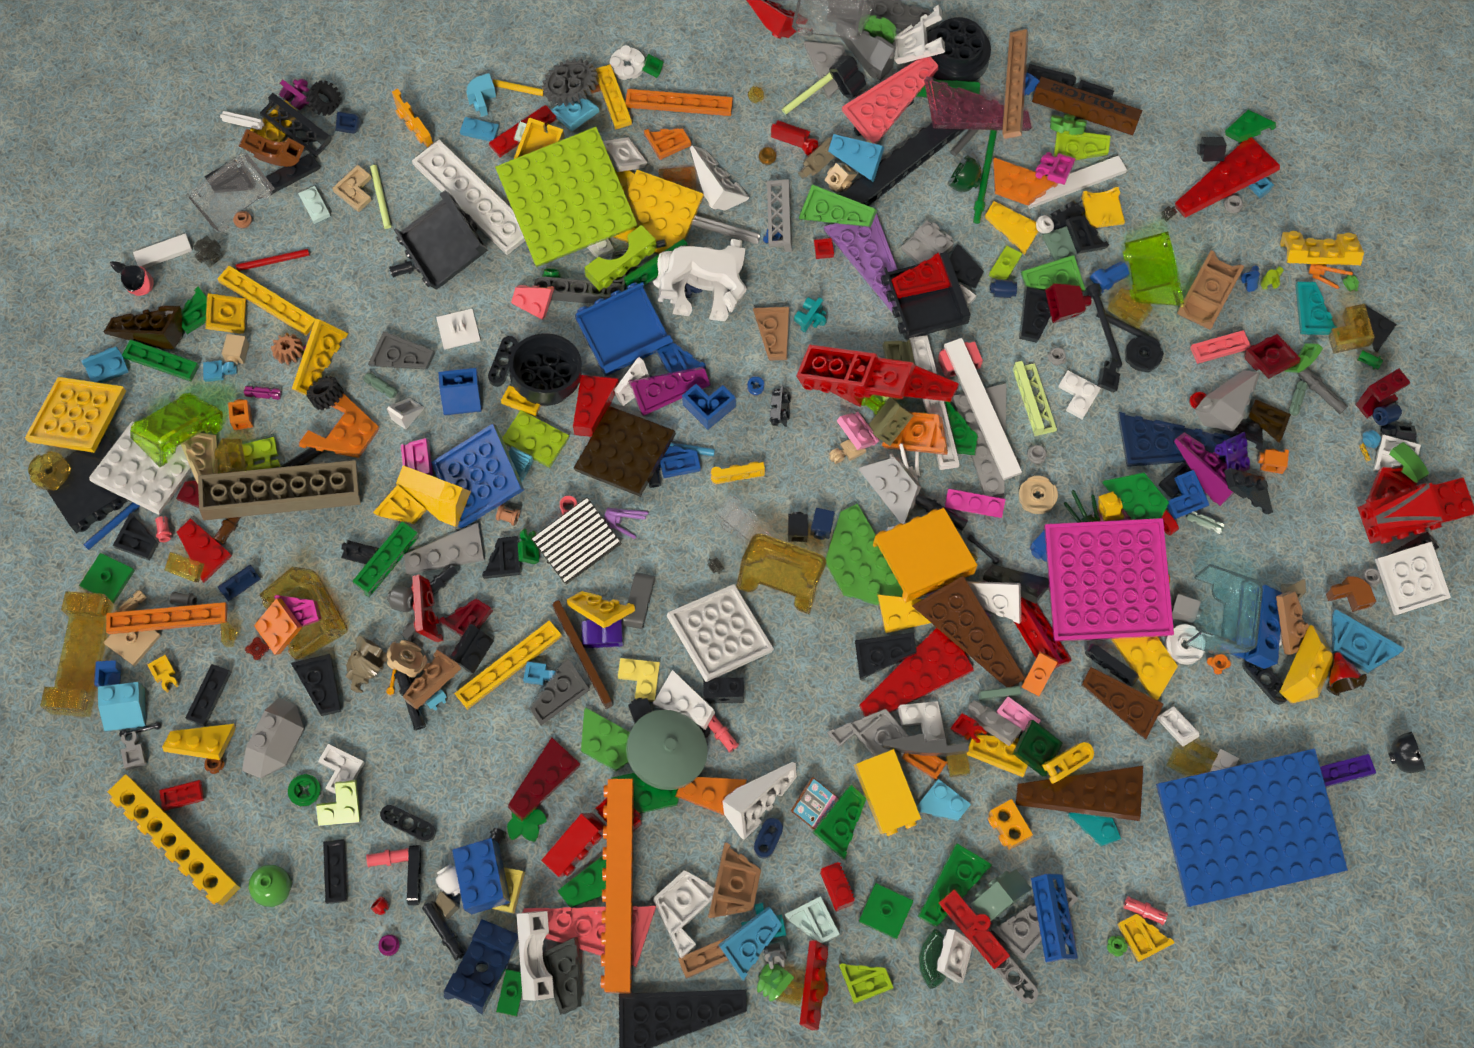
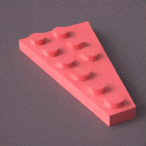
M931 56L918 59L842 106V112L866 141L870 140L873 144H877L936 73L938 64Z
M633 906L632 908L633 967L637 968L656 906ZM606 907L524 908L522 913L547 911L549 933L545 939L562 944L574 937H578L580 950L598 956L605 953V945L601 944V934L605 932V923H602V910H606Z

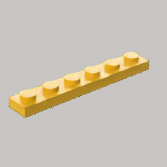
M228 266L218 277L219 283L303 335L307 336L312 330L315 322L314 317L233 267Z
M549 620L454 693L467 710L523 668L527 662L532 661L562 638L561 633Z

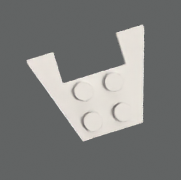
M939 5L933 8L934 12L930 15H923L918 24L908 26L897 35L893 42V45L896 47L894 60L897 64L945 52V42L941 37L927 44L926 27L942 20V9Z
M685 870L653 899L681 959L696 946V943L682 928L711 903L714 888L708 885L707 882Z

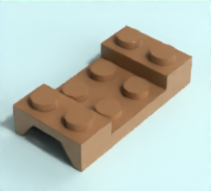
M1211 250L1177 314L1211 330L1244 266H1230L1218 260L1215 252Z

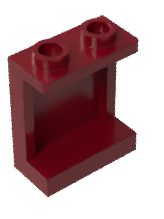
M1398 368L1368 386L1355 405L1365 418L1368 419L1373 416L1376 408L1397 402L1398 397L1395 393L1408 386L1410 381L1401 369Z

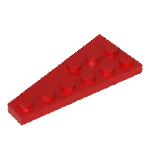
M1250 137L1237 146L1224 158V161L1217 164L1175 202V207L1186 218L1279 171L1280 164Z
M936 628L916 648L917 654L906 658L859 707L865 717L885 709L891 713L897 710L900 705L909 704L973 672L974 669L964 651Z

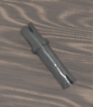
M1308 368L1299 373L1298 376L1310 386L1309 389L1318 393L1339 415L1348 407L1322 382L1321 378L1314 375Z

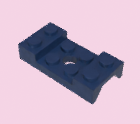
M481 919L456 972L452 974L444 989V998L447 1000L456 998L466 1002L483 1015L519 944L518 934ZM479 964H485L488 969L485 972H479L476 967Z

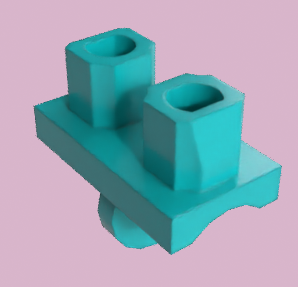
M808 297L803 304V308L809 312L805 314L799 310L794 316V321L801 326V331L805 333L811 324L814 328H817L818 325L825 326L827 323L824 317L826 312L822 310L823 306L821 305L824 300L820 297L817 300Z

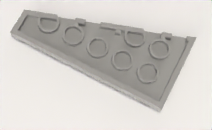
M1005 383L985 388L1004 433H1006ZM965 393L954 395L952 400L955 410L959 412L968 426L978 435L976 455H971L983 494L993 497L1004 495L1005 480H1003L966 395Z

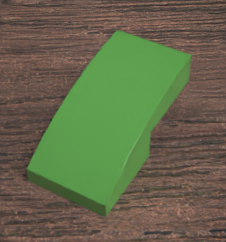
M1305 343L1298 355L1301 358L1300 363L1285 370V372L1299 373L1305 370L1315 361L1323 348L1319 344Z
M1404 442L1394 447L1389 453L1390 456L1404 466L1401 472L1414 482L1418 483L1428 476L1429 472L1422 460Z

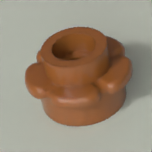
M223 757L221 760L206 758L205 770L210 771L211 774L219 773V770H222L225 765Z

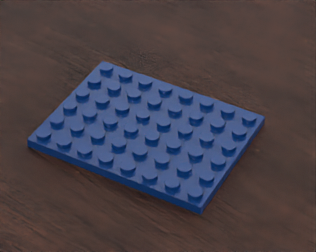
M1315 749L1156 784L1187 907L1348 871Z

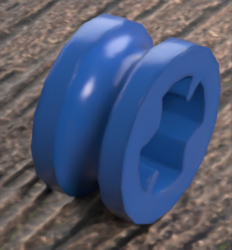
M755 376L749 379L747 384L748 391L753 395L761 394L764 391V381L762 378ZM759 383L760 388L753 389L751 384Z

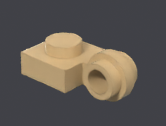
M848 439L840 443L842 450L836 448L829 453V459L837 464L843 461L846 455L849 461L865 454L866 449L857 450L851 440Z

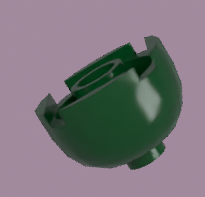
M969 155L964 157L965 163L962 164L960 162L951 176V178H954L953 182L948 183V186L959 192L970 191L973 187L976 189L982 181L980 179L981 167Z

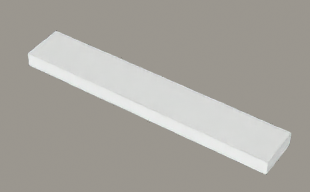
M1116 156L1070 173L1065 185L1058 183L1057 187H1051L1046 191L1045 195L1037 198L1028 208L1036 207L1126 173L1127 169L1120 157Z

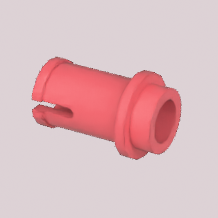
M163 516L155 519L158 532L156 538L160 542H168L172 537V533L169 531L168 517L164 516L163 521Z

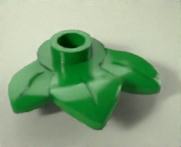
M535 809L521 821L512 812V819L507 824L509 838L515 840L522 835L525 839L535 842L539 835L538 825L547 822L544 813L539 809Z

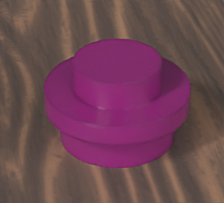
M394 935L383 936L378 944L379 951L385 956L396 954L400 948L398 938Z

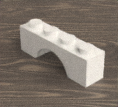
M547 911L517 913L523 1000L536 1001L554 998L552 975L548 973L542 955L543 941L549 933Z

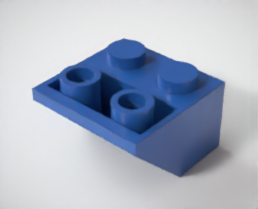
M476 368L438 372L444 415L482 411L480 383Z

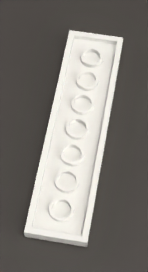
M440 140L436 141L412 160L413 165L441 192L446 190L455 198L460 208L471 216L477 227L506 255L510 254L525 241L513 210Z

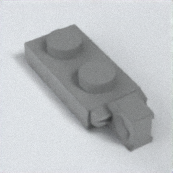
M975 700L969 705L967 712L974 716L979 726H982L987 732L1008 746L1021 734V728L990 707L983 706Z

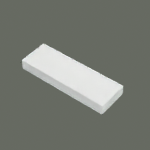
M185 233L135 251L133 254L137 265L147 268L191 252L192 248Z

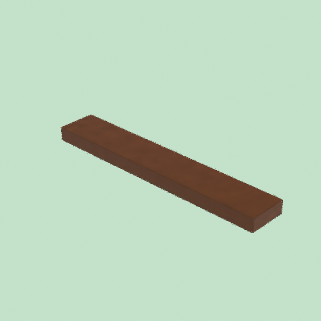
M560 601L553 602V609L605 709L612 707V701Z

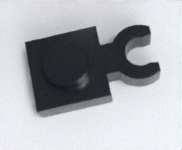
M1387 424L1381 426L1380 432H1382L1381 436H1395V438L1405 441L1416 440L1417 432L1415 426L1395 424V426Z

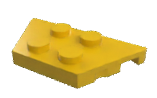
M1159 638L1111 639L1130 668L1138 674L1139 681L1150 697L1158 701L1178 667Z

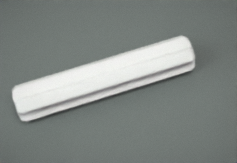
M223 111L220 114V118L224 122L259 130L264 126L262 119L228 111Z

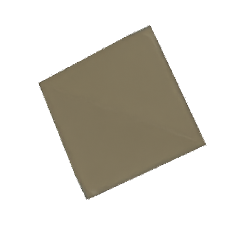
M1303 579L1295 584H1281V592L1294 591L1298 599H1300L1306 593V580Z
M443 891L438 894L435 905L449 919L459 909V906Z

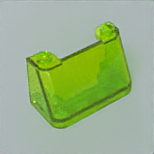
M1169 232L1125 242L1126 250L1122 252L1124 260L1129 262L1133 282L1132 289H1129L1131 300H1135L1136 303L1170 306L1185 304Z
M184 393L178 399L149 416L135 421L131 426L130 438L159 467H162L168 463L166 460L169 453L172 455L176 453L178 445L202 431H205L207 434L211 431L214 435L222 430L223 412L217 406L193 393Z

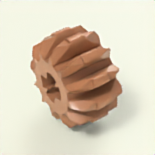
M286 333L284 337L278 335L279 340H273L274 345L271 346L274 359L278 360L281 364L286 362L289 365L291 360L297 363L296 357L302 358L301 352H304L301 339L297 338L294 334L289 336Z

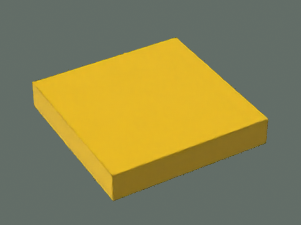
M208 293L205 329L244 334L246 298Z

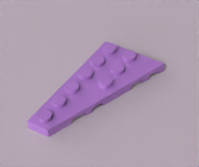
M877 214L871 227L844 224L824 226V231L832 238L837 247L892 312L893 305L892 302L887 300V288L881 283V275H883V268L886 267L887 271L890 272L897 270Z

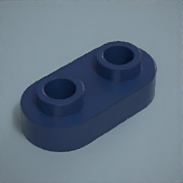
M769 818L762 825L754 843V852L759 858H769L778 844L783 832L782 823L778 819ZM773 826L776 828V832L770 833L768 829ZM766 845L768 850L763 852L760 850V847Z

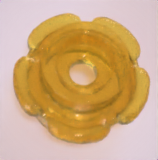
M752 86L750 91H748V98L753 103L762 102L764 92L761 88Z

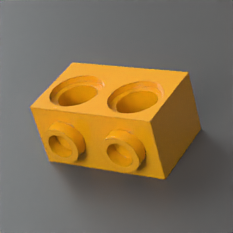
M1012 799L990 810L988 821L993 829L996 828L1000 834L998 838L1004 847L1007 846L1010 850L1033 836ZM998 813H1006L1008 820L1002 821ZM1009 831H1016L1019 834V838H1011Z

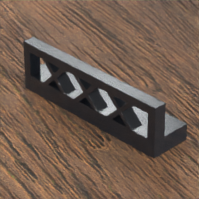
M272 93L268 97L269 103L260 112V116L289 138L305 146L304 149L317 158L330 144V135L276 94ZM271 108H274L278 111L279 117H270L267 113ZM281 120L291 121L293 127H283ZM295 131H304L307 138L299 139L296 137ZM317 141L321 146L315 151L310 147L309 142Z

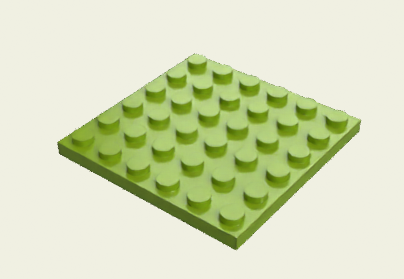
M597 127L495 166L536 267L638 227Z

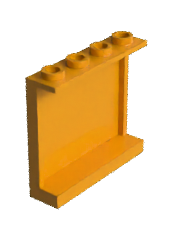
M944 508L931 510L927 515L917 516L906 524L900 523L889 531L883 530L876 534L873 542L874 547H879L903 590L902 598L905 603L945 587L962 576L966 578L975 574L978 566Z

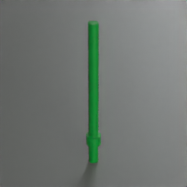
M991 130L981 177L982 181L977 201L974 204L973 223L975 224L980 223L982 212L985 209L984 200L997 136L996 130Z

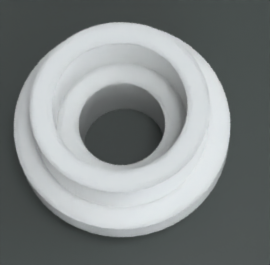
M1043 215L1037 219L1036 229L1040 233H1049L1053 230L1054 223L1050 217Z

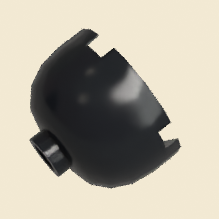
M1412 731L1396 737L1391 744L1392 752L1388 753L1392 765L1396 764L1401 771L1406 773L1425 771L1424 762Z

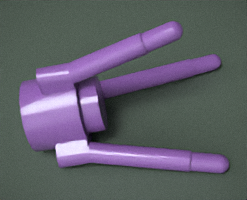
M608 507L605 512L604 522L609 523V528L616 529L636 539V535L621 528L617 523L621 524L623 517L646 519L644 515H648L649 512Z

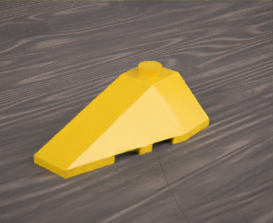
M402 466L396 482L397 485L439 521L455 527L458 526L471 491L406 466Z

